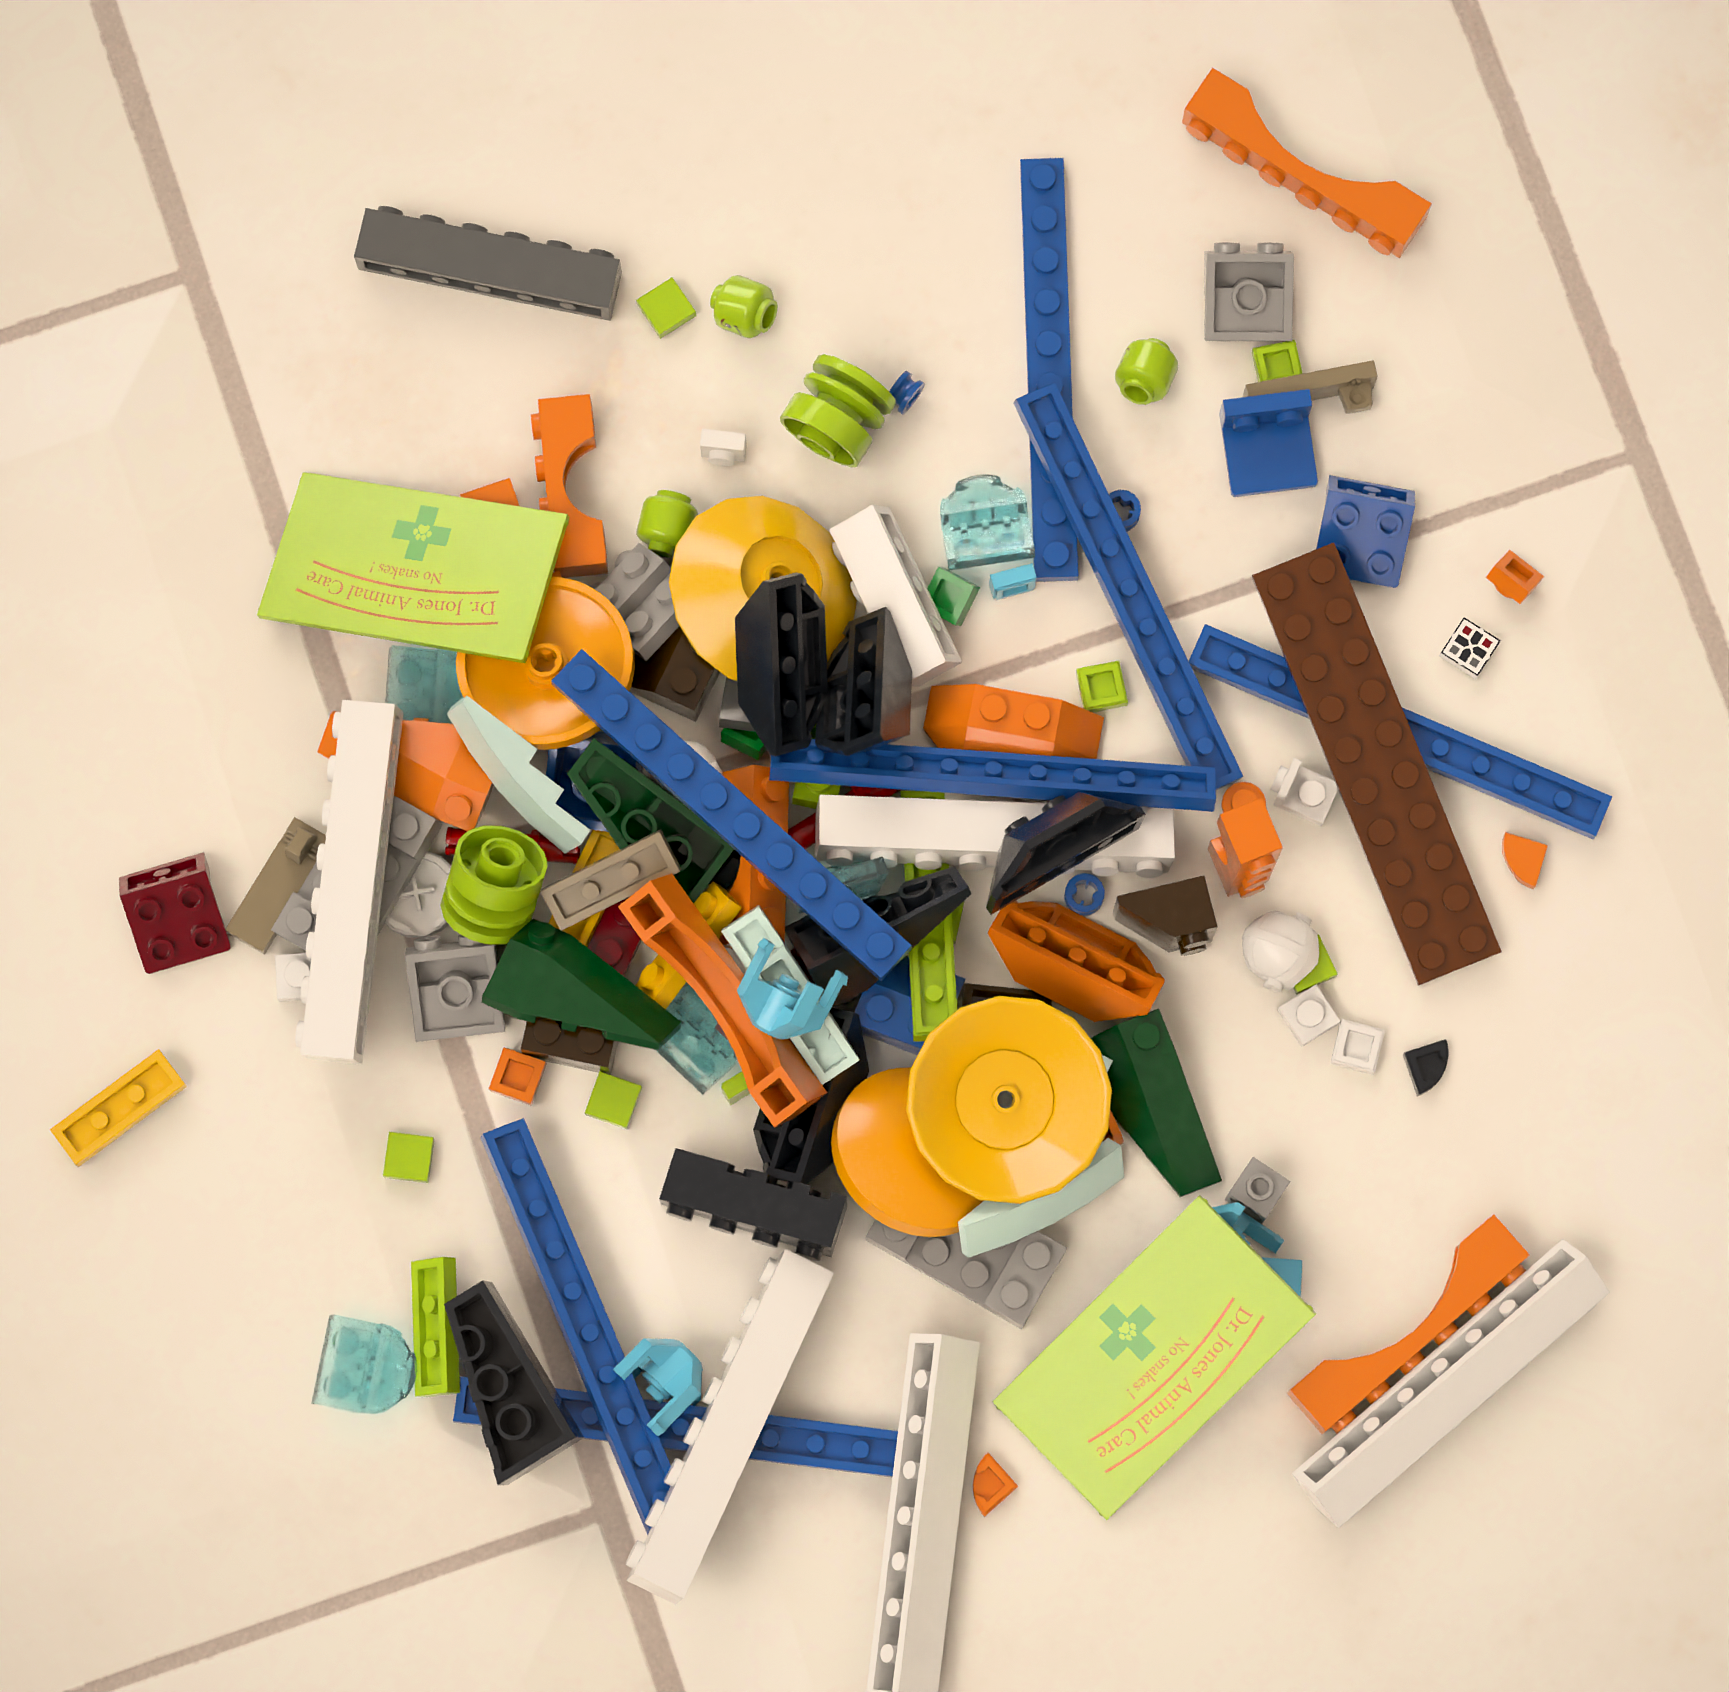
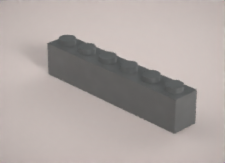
M379 206L378 210L365 208L354 254L358 270L611 321L622 270L620 259L614 258V255L608 251L601 249H590L588 253L572 250V246L556 240H549L546 244L532 242L528 236L517 232H505L504 236L488 233L485 227L473 223H463L462 227L445 224V220L440 217L428 214L420 215V219L404 216L401 210L389 206Z

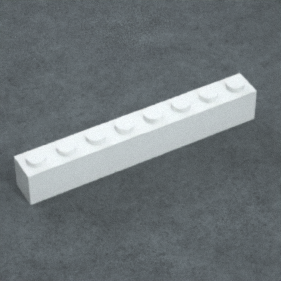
M342 700L341 712H335L333 718L332 733L333 737L338 738L336 756H330L327 767L328 782H332L331 798L324 801L322 809V824L327 826L325 844L320 843L317 851V869L322 870L320 888H314L311 901L312 913L317 914L315 932H309L306 943V956L308 959H311L310 975L304 976L301 985V1001L306 1003L304 1021L298 1022L295 1036L296 1047L301 1048L300 1055L309 1060L362 1064L404 713L395 704Z
M819 795L816 807L815 859L826 861L831 866L839 867L851 865L853 862H871V865L877 868H891L896 866L897 863H913L919 869L933 870L940 868L942 863L959 866L960 869L965 871H980L986 867H995L998 851L1005 835L1004 830L1022 817L1026 816L1030 821L1042 814L1041 809L1047 803ZM1141 807L1146 815L1137 831L1063 874L1072 873L1074 870H1092V873L1098 876H1112L1121 871L1136 872V875L1140 877L1153 878L1161 876L1163 873H1168L1175 859L1174 809Z
M1562 1239L1296 1469L1292 1475L1315 1507L1338 1528L1341 1527L1377 1494L1390 1486L1414 1462L1422 1458L1445 1435L1458 1427L1483 1402L1490 1399L1513 1376L1527 1367L1551 1343L1558 1340L1581 1317L1590 1312L1610 1291L1587 1256Z
M787 1249L776 1260L771 1257L767 1260L758 1279L759 1282L765 1284L758 1299L754 1297L749 1299L739 1321L746 1324L740 1339L732 1337L721 1358V1361L727 1364L721 1379L713 1377L703 1396L702 1402L708 1404L702 1420L695 1417L686 1432L683 1442L690 1446L683 1461L675 1458L666 1475L664 1483L670 1485L669 1491L664 1501L655 1500L646 1518L645 1524L651 1526L644 1543L637 1540L628 1556L625 1565L632 1568L627 1578L628 1582L675 1605L684 1599L834 1272Z
M910 1333L866 1692H938L980 1342L943 1334Z

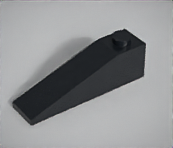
M954 866L906 881L900 886L898 892L889 895L878 896L876 891L863 894L862 901L909 942L913 949L972 893ZM808 915L785 926V933L811 982L824 989L820 998L836 970L848 976L847 986H842L831 1009L838 1005L849 1003L879 980Z

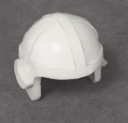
M1271 911L1258 917L1246 927L1242 936L1243 956L1248 969L1256 976L1266 980L1263 987L1276 992H1282V989L1291 990L1317 965L1319 958L1318 936L1310 927L1312 920L1299 912L1296 913V916L1293 915L1292 917L1284 912Z

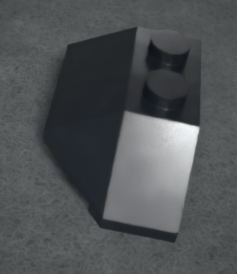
M797 572L763 581L735 616L738 704L768 753L772 756H779L809 747L813 737L811 731L819 719L828 693L825 605L815 591L806 583L807 580L804 575Z
M887 607L849 621L842 633L845 636L844 639L834 649L827 662L828 693L816 723L815 745L821 750L849 756L876 749L910 735L912 669L891 612Z
M1078 792L1068 799L1064 795L1054 798L1041 809L1042 814L1030 821L1026 816L1014 821L1004 830L1005 835L998 851L986 909L990 915L994 914L1137 831L1146 815L1140 806Z
M832 1008L829 1011L860 1060L823 1084L828 1093L795 1118L776 1127H773L761 1108L759 1109L753 1132L759 1154L764 1163V1173L778 1180L808 1184L834 1163L831 1138L835 1118L850 1093L862 1081L867 1079L869 1073L860 1018L855 1012Z

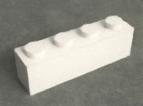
M871 505L829 529L835 541L832 543L834 554L839 562L847 567L853 580L850 582V587L855 598L865 605L868 614L883 607H887L891 612L912 669V686L919 687L961 664L962 661L890 507Z

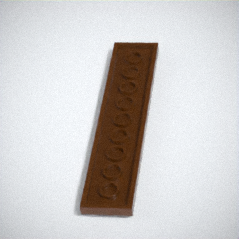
M1333 542L1252 575L1258 595L1417 985L1419 986L1501 953V948L1335 543Z

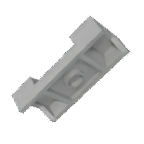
M396 796L393 798L377 936L442 827V824L437 819ZM317 861L299 892L292 893L271 929L277 935L306 950L309 932H315L317 914L312 913L311 901L314 888H320L322 870L317 869Z
M875 1220L866 1235L867 1242L1020 1329L1024 1327L1035 1304L1067 1250V1247L1038 1231L1010 1244L969 1258L962 1254L959 1232L941 1237H922L894 1230Z

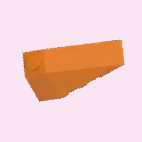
M332 711L317 751L328 759L331 755L336 756L338 738L333 737L332 725L335 712L340 711ZM415 717L413 720H403L394 796L435 819L465 831L476 828L484 813L494 784L470 754L453 724L429 722L427 718Z

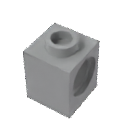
M1252 1157L1226 1196L1225 1201L1228 1203L1239 1202L1245 1206L1243 1210L1245 1214L1263 1224L1291 1181L1255 1157Z

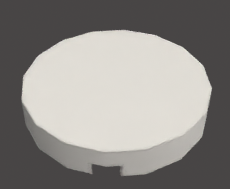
M427 851L404 892L399 897L400 899L385 921V924L393 932L408 938H422L441 932L448 925L443 917L440 904L451 865L442 856Z

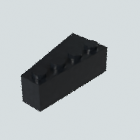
M675 1148L659 1198L660 1204L667 1206L666 1214L686 1221H692L693 1215L710 1220V1228L734 1235L736 1228L753 1233L752 1241L773 1248L778 1247L779 1241L796 1246L794 1253L807 1259L820 1261L822 1255L832 1258L848 1207L846 1195L832 1192L830 1199L820 1197L821 1192L813 1189L810 1185L794 1181L793 1183L787 1182L786 1186L777 1184V1178L767 1173L753 1169H744L743 1173L735 1171L736 1166L728 1162Z
M482 1280L444 1304L460 1360L463 1361L472 1401L476 1405L482 1425L481 1431L486 1448L490 1452L497 1485H509L584 1438L493 1282Z

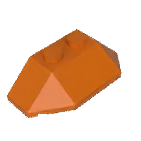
M979 684L931 686L923 730L937 748L1097 759L1104 717L1061 699Z
M1016 900L999 911L987 933L1015 982L1093 1022L1148 1015L1165 983V979L1160 973H1156L1151 961L1135 942L1058 903L1037 901L1018 903Z

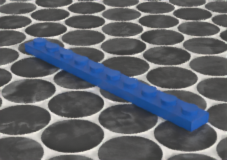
M1063 158L1020 159L1028 393H1031L1055 382L1073 418ZM1029 437L1033 566L1037 577L1036 582L1078 581L1077 536Z
M1054 382L1017 398L1013 404L1185 765L1215 768L1216 790L1240 780L1244 776L1056 383Z
M1207 624L1204 625L1189 659L1193 670L1309 719L1284 657ZM1402 708L1428 770L1590 839H1595L1612 796Z
M583 649L551 680L552 685L881 982L912 950V945Z
M815 739L811 740L807 748L779 756L771 755L769 780L1041 800H1053L1061 795L1068 799L1076 793L1082 792L1140 807L1214 812L1216 803L1215 768L891 744H886L870 751L844 756L819 749L815 745Z
M522 1118L485 1132L480 1138L648 1535L651 1526L645 1524V1521L655 1500L664 1501L669 1491L670 1485L664 1483V1480L671 1465L659 1436L654 1434L647 1426L651 1421V1417L632 1373L623 1380L613 1370L625 1358L525 1119Z
M460 1376V1393L456 1395L453 1422L482 1426L476 1405L473 1403L469 1391L468 1378ZM555 1388L584 1436L583 1439L608 1442L588 1393ZM643 1399L651 1420L668 1403L661 1402L659 1404L654 1400ZM689 1405L665 1432L659 1435L663 1448L687 1452L690 1445L683 1442L686 1432L695 1417L702 1420L707 1407ZM768 1415L748 1460L893 1477L898 1431Z

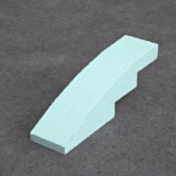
M468 696L451 706L447 715L468 751L509 803L530 825L563 853H567L581 845L590 829L555 804L564 789L529 763L538 749Z
M760 905L722 929L721 932L746 969H748L759 947L757 944L763 938L775 944L759 978L773 982L774 979L779 980L783 973L799 981L800 984L797 989L803 991L809 979ZM830 1012L821 1029L790 1038L822 1085L860 1060Z
M1110 1138L1104 1140L1090 1166L1057 1193L1021 1204L983 1201L958 1221L962 1254L969 1258L1015 1242L1054 1224L1093 1201L1124 1178L1121 1145Z

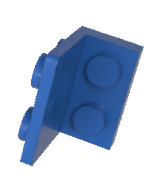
M1310 389L1225 399L1222 401L1219 417L1230 492L1233 497L1316 487L1318 478L1308 418L1312 408Z
M1329 475L1325 508L1316 549L1334 542L1349 580L1396 588L1399 585L1415 510V491Z

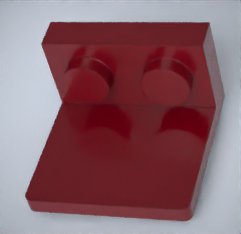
M204 852L119 877V896L147 974L230 950V940L211 886L209 866Z

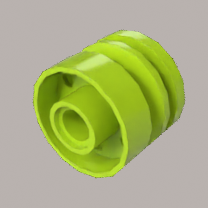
M818 355L813 363L814 372L807 373L804 377V385L813 395L801 392L795 393L781 414L780 422L789 433L816 454L844 466L858 467L872 444V437L862 426L871 429H881L884 424L883 415L891 413L896 405V400L881 383L864 370L834 356Z
M481 826L467 831L458 840L440 906L444 919L454 931L469 940L483 944H507L510 938L532 920L548 866L544 851L532 838L508 827Z

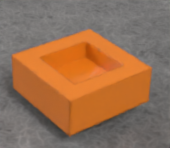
M1509 550L1494 565L1485 578L1495 585L1500 594L1521 604L1537 587L1544 576Z
M504 1047L491 1080L489 1091L532 1106L547 1063Z

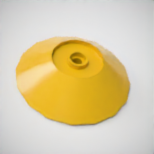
M765 496L725 499L697 515L675 546L668 582L676 621L695 652L724 676L737 681L735 616L763 581L769 580L771 577L777 578L797 572L804 575L807 580L806 583L815 591L825 605L826 654L828 662L834 649L845 637L842 633L847 623L854 620L857 599L850 587V582L853 580L847 567L841 564L834 554L832 543L835 541L830 532L799 507Z
M996 996L960 1007L929 1033L910 1069L906 1112L918 1150L943 1181L978 1200L1021 1204L1059 1192L1090 1166L1109 1128L1112 1087L1100 1049L1074 1018L1041 1000ZM1002 1091H1008L1012 1095V1103L1007 1108L1000 1107L997 1102V1097Z

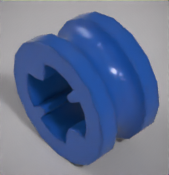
M905 371L897 379L889 391L896 400L898 412L902 415L912 407L925 386V383L921 380L914 382L911 379L912 374L908 371Z
M1121 489L1113 491L1109 494L1113 504L1120 502L1122 507L1130 505L1133 510L1128 512L1129 519L1122 521L1128 532L1139 521L1141 512L1140 502L1135 494L1130 491Z
M1081 873L1069 880L1065 888L1064 900L1070 910L1082 916H1089L1100 909L1104 900L1105 890L1102 882L1096 876ZM1085 884V889L1090 885L1095 889L1096 892L1092 895V904L1084 906L1083 900L1080 904L1075 902L1073 898L1077 894V885Z

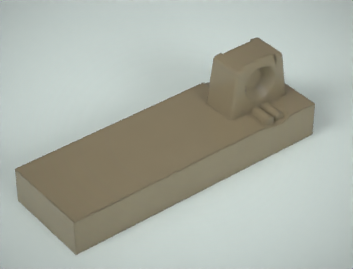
M1372 360L1246 384L1243 397L1310 389L1311 401L1339 395L1345 413L1350 414L1371 409L1373 404L1372 389L1378 376L1375 362Z
M294 817L225 929L227 933L265 955L277 936L276 933L271 931L274 923L292 893H298L317 861V851L320 843L325 844L326 835Z
M660 829L542 888L540 892L562 931L630 897L650 880L680 872L681 867Z

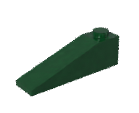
M595 738L592 739L567 773L619 849L660 829L662 830L681 867L680 872L674 874V877L693 903L734 850L676 796Z
M534 918L510 938L482 995L481 1003L519 1020L535 1023L537 1016L561 1021V1029L576 1032L578 1026L601 1030L602 1035L606 1039L659 1050L681 1029L682 1023L575 937L553 927L549 923L541 922Z
M1159 1008L1149 1012L1148 1015L1129 1019L1091 1037L1092 1041L1100 1049L1101 1054L1113 1060L1107 1072L1112 1087L1110 1110L1121 1128L1130 1135L1145 1153L1147 1159L1177 1195L1183 1197L1222 1182L1179 1058Z

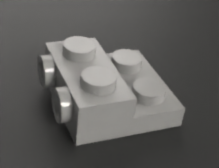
M1222 242L1214 243V251H1204L1205 341H1292L1294 254L1291 251H1283V243H1257V251H1240V243Z
M638 543L632 551H624L617 557L615 569L602 582L593 583L590 587L600 592L616 607L628 628L634 653L647 661L679 627V624L676 621L668 583L671 567L664 559Z
M460 934L458 935L459 942L441 944L440 937L429 936L415 939L414 947L406 948L405 960L416 1042L505 1032L503 1012L481 1003L482 995L498 965L496 944H483L469 940Z

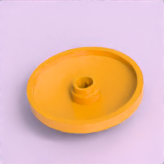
M552 577L526 663L457 652L456 673L458 684L463 697H470L538 750L563 748L579 743L601 729L552 685L551 680L583 649L630 691L635 668L633 643L622 616L605 596L581 582L562 577Z
M911 1067L894 1068L878 1072L854 1088L837 1113L831 1138L832 1155L837 1173L855 1202L874 1219L894 1230L922 1237H941L958 1233V1221L981 1204L983 1200H978L943 1181L918 1150L906 1112Z

